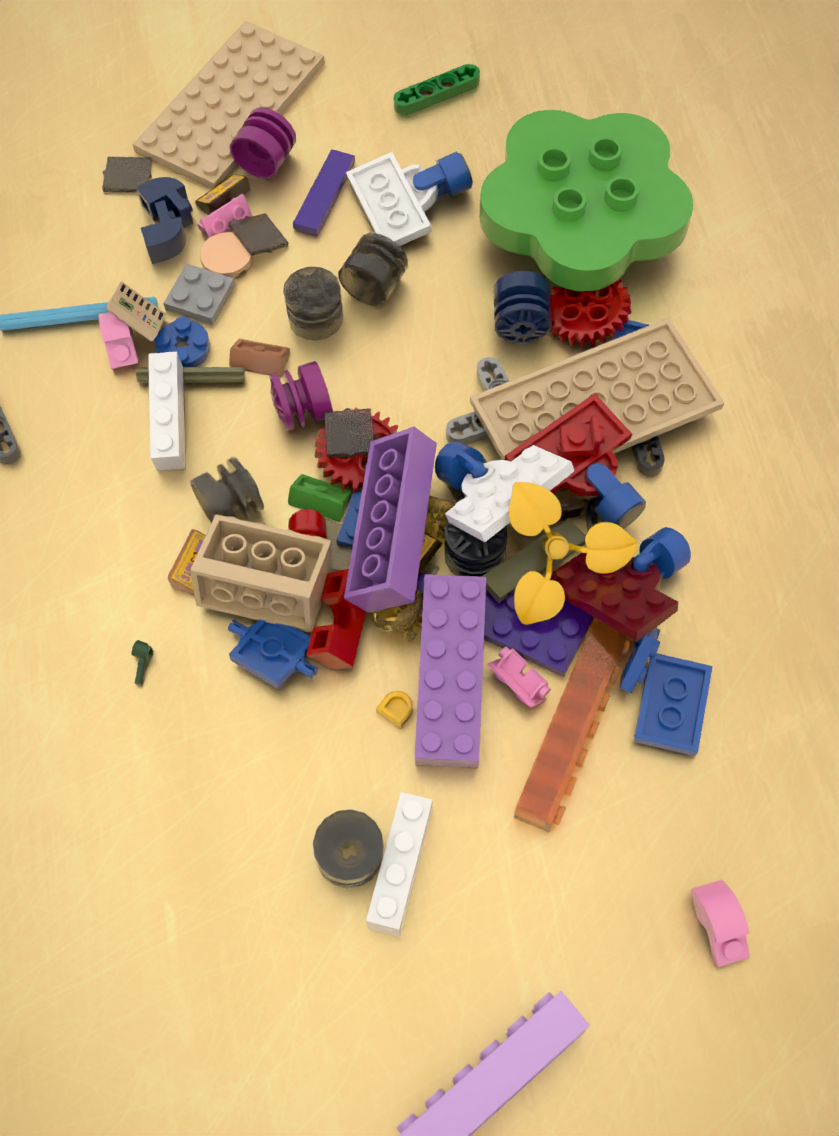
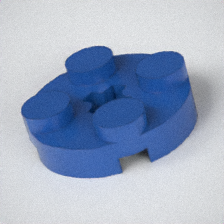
M184 316L178 317L175 321L164 326L154 339L157 353L177 352L183 367L199 366L207 359L210 352V341L206 329L201 324L190 321L189 318ZM185 341L188 344L187 347L180 346L177 348L180 342Z

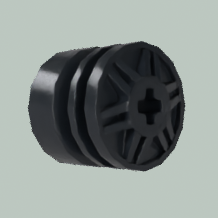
M447 520L444 528L445 563L450 572L455 576L481 577L504 562L508 536L507 525L484 542L454 526Z

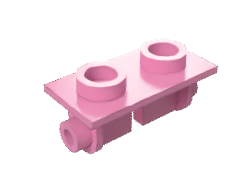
M241 194L236 198H232L230 202L205 218L202 217L197 225L202 233L206 231L208 238L218 233L231 231L253 216L244 194Z
M503 648L498 655L501 658L487 664L494 671L496 678L506 683L516 693V697L530 708L546 700L545 696L551 690L548 687L549 683L534 668L529 669L525 675L522 671L528 663L514 649Z

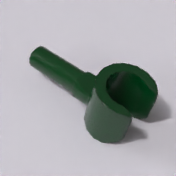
M140 640L134 643L131 651L132 656L139 658L134 683L136 685H142L147 661L151 660L154 653L148 643Z

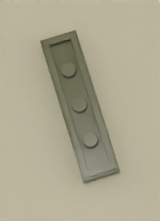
M569 518L551 529V532L560 533L568 543L581 547L585 545V534ZM545 534L481 576L486 577V590L498 603L506 599L510 594L515 593L516 585L524 574L529 571H536L542 574L546 571V558L548 555L542 548V540ZM569 550L562 559H554L552 566L569 556L574 550Z

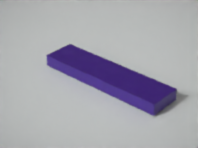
M331 149L293 221V229L318 235L347 179L346 172L350 171L355 163V155Z

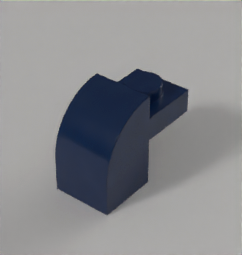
M159 177L136 187L141 206L153 221L159 219L154 203L165 201L167 210H173L176 218L181 217L184 228L193 224L191 216L193 208L188 200L185 185L179 180L170 177Z
M165 201L154 203L160 223L141 227L152 264L177 256L186 244V234L181 217L175 218L173 210H167Z

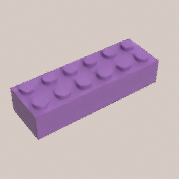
M415 426L370 442L344 595L345 600L368 613L413 603L415 600L437 447L435 441Z
M425 574L415 765L478 768L486 577Z

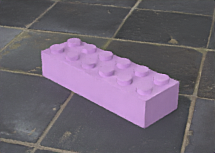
M562 991L554 997L550 992L547 993L534 1005L535 1008L532 1010L534 1015L529 1020H526L524 1016L520 1017L507 1029L506 1035L508 1038L502 1044L495 1040L480 1053L481 1056L479 1058L481 1062L474 1069L468 1064L453 1077L452 1082L455 1085L447 1093L442 1089L434 1093L425 1102L427 1110L420 1117L416 1118L414 1114L407 1117L396 1128L400 1133L398 1136H471L588 1029L590 1024Z

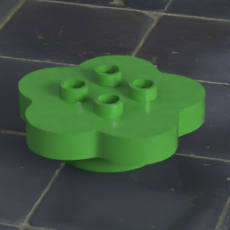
M542 110L522 117L511 127L506 138L505 162L496 167L482 184L479 218L481 228L491 242L506 251L531 256L542 273L555 284L574 291H595L616 282L622 277L632 262L658 259L675 251L686 237L693 211V198L685 182L669 169V141L662 129L651 120L629 113L607 114L588 120L566 111Z

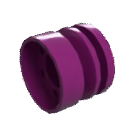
M256 108L252 110L242 128H240L232 140L230 153L241 169L252 176L269 179L275 176L284 159L296 143V133L287 119L278 112L268 108Z
M316 361L298 366V380L295 381L288 370H283L285 384L281 383L277 373L269 375L271 382L270 394L278 418L284 424L287 432L294 430L292 418L294 416L301 428L305 427L304 413L307 412L310 413L315 423L333 418V408L328 389Z

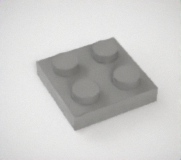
M186 263L163 303L165 310L214 325L235 286L234 278Z

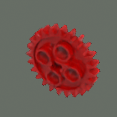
M618 280L605 288L595 291H574L553 286V294H550L552 336H559L561 343L569 339L570 346L579 341L581 348H583L585 343L590 341L591 346L594 347L595 341L598 339L602 343H606L605 336L608 335L615 338V330L623 331V323L629 322L628 315L632 313L631 297L628 295V288L623 287L622 280Z
M355 407L352 415L344 409L342 418L337 414H333L332 422L325 421L324 429H319L318 438L315 441L317 449H315L314 456L319 459L317 467L325 468L323 477L332 476V486L338 482L342 483L341 491H344L348 486L352 487V494L357 492L358 488L363 489L366 471L363 466L367 465L370 442L397 433L398 425L389 427L390 418L387 417L383 421L380 420L379 411L374 416H370L369 408H366L364 414H360L358 408ZM355 432L359 436H351L348 433ZM342 454L348 458L340 459L336 455Z

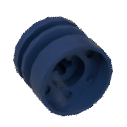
M515 271L502 276L496 281L493 287V301L495 308L494 328L497 335L513 343H529L546 336L551 330L552 325L550 285L547 279L539 273Z

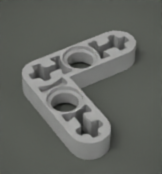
M487 357L479 361L477 365V379L483 392L509 382L501 363L497 359ZM485 369H489L491 372L494 371L493 381H491L489 372H484ZM475 411L450 420L446 426V439L449 443L461 442L467 445L489 436L484 428L477 425L479 418ZM458 429L460 432H463V435L459 436L454 430Z

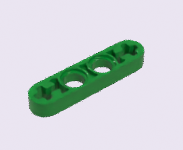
M466 64L399 90L394 94V109L398 114L408 115L474 89L480 82V70L476 65ZM452 83L454 86L447 88L443 87L442 84ZM429 91L432 94L430 96H423L420 93Z

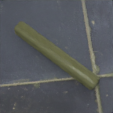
M140 367L136 370L137 382L149 383V367ZM183 367V383L244 382L246 376L243 367Z

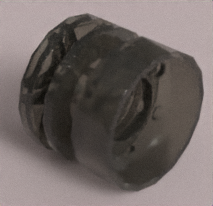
M366 233L359 239L357 245L352 250V254L348 256L339 269L338 279L342 287L358 301L372 306L383 305L407 270L408 259L401 247L390 238L378 233Z
M310 266L292 273L286 280L283 289L290 328L297 336L306 340L329 338L339 330L344 316L341 302V287L338 278L331 271L322 267Z
M231 457L226 462L229 471L224 465H217L216 469L219 480L216 481L207 471L190 480L192 491L211 523L215 514L236 518L234 511L238 510L241 515L248 519L252 516L249 506L256 513L264 510V504L256 482L248 470L235 457Z
M349 809L336 811L322 821L316 829L313 840L314 857L322 876L334 886L346 889L361 887L374 878L381 867L384 846L382 832L372 818L363 812ZM350 845L354 846L357 855H350L348 859H344L342 848L348 849Z

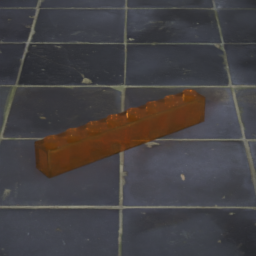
M595 617L514 812L513 818L546 832H550L553 823L559 825L566 809V807L561 805L565 794L571 796L577 778L573 777L572 774L576 766L582 768L589 751L583 748L587 738L593 740L600 722L594 719L598 710L601 712L605 711L610 695L605 693L608 684L615 685L621 670L616 664L619 657L626 658L631 642L626 640V635Z

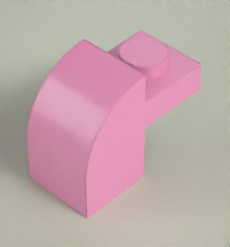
M111 312L99 314L103 342H105L111 369L139 363L132 337L134 335L132 327Z
M723 880L691 889L696 916L707 930L713 961L716 965L721 967L749 958L750 954L746 935L750 934L743 910L733 891Z

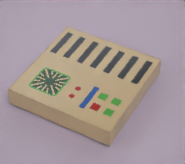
M122 281L116 287L106 306L108 311L149 341H153L158 335L166 315Z

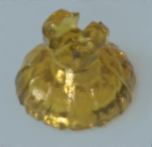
M429 495L427 524H425L424 533L431 535L434 532L435 525H438L437 538L445 540L444 528L448 520L445 513L453 508L456 503Z
M416 587L413 603L373 612L372 621L383 631L401 630L402 638L409 641L413 640L417 635L413 631V625L415 624L417 627L422 628V616L420 615L423 609L422 592Z

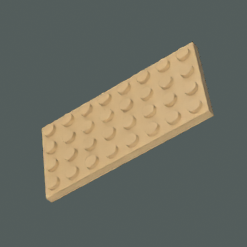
M244 21L132 144L134 152L213 189L224 181L238 165L230 153V144L252 110L268 108L281 115L324 65V55Z
M670 318L470 397V404L501 460L505 459L506 454L594 393L632 433L631 439L613 451V454L721 410L724 406V401Z

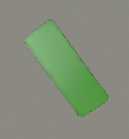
M301 474L290 486L288 504L300 509H312L320 512L324 517L340 521L353 494L352 490L345 489L341 491L340 486H332L331 483Z

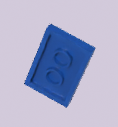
M656 653L654 658L650 657L633 742L696 756L699 749L713 666Z

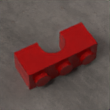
M349 569L327 573L320 600L331 608L334 622L330 625L313 627L306 656L330 670L353 667L366 611L344 599Z

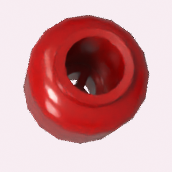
M303 509L295 512L289 518L288 530L309 536L327 538L326 521L320 512L312 509Z

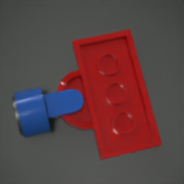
M595 393L505 455L504 460L512 462L525 449L534 445L571 461L574 472L551 489L550 492L554 494L565 487L573 494L583 497L597 496L601 502L595 512L604 522L617 524L624 529L634 522L646 507L644 498L629 482L621 484L615 477L618 463L613 451L629 441L632 433ZM591 416H598L599 426H604L605 443L600 444L598 455L563 457L559 432L560 426L590 424Z

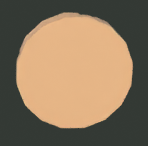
M231 232L218 233L203 243L200 250L201 263L206 270L235 278L240 276V272L243 270L246 272L250 268L253 261L252 248L248 240L240 234Z

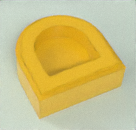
M392 691L376 707V713L399 729H402L413 713L412 699L405 692Z

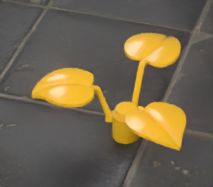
M515 482L512 487L509 504L510 523L518 533L526 536L538 535L544 529L545 536L542 540V548L548 555L546 558L545 577L539 572L529 571L519 579L515 588V611L519 620L523 624L528 625L554 617L564 605L565 595L562 586L557 581L550 580L554 559H562L569 550L587 553V567L596 573L607 574L617 571L626 565L634 556L638 543L622 527L611 522L597 523L587 531L585 535L587 547L568 543L560 533L551 532L548 526L556 523L561 517V505L557 497L540 485L529 482Z

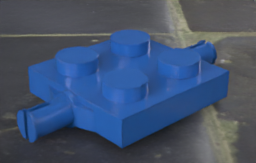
M232 620V623L230 622L228 631L240 637L239 643L229 653L232 662L278 689L296 671L310 679L316 676L318 667L305 661L311 638L309 635L293 626L279 623L271 624L264 620H259L250 627L244 626L237 620Z

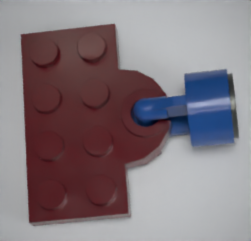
M664 527L642 541L639 549L640 554L632 557L626 565L617 571L607 574L596 573L586 565L587 553H580L553 571L550 580L560 583L564 590L566 601L637 642L678 611V601L660 592L661 578L667 579L684 568L690 562L691 551L687 540L681 533L672 528Z

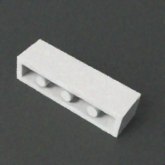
M177 352L149 354L150 459L157 471L186 469L183 365Z
M403 792L400 793L366 919L368 929L399 937L401 935L433 811L432 799Z

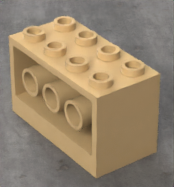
M215 514L190 569L196 606L250 619L264 620L271 624L279 623L293 626L298 630L311 633L323 603L320 599L327 573L332 572L331 540L319 536L296 533L288 529H278L262 523L239 520L232 516L226 517Z

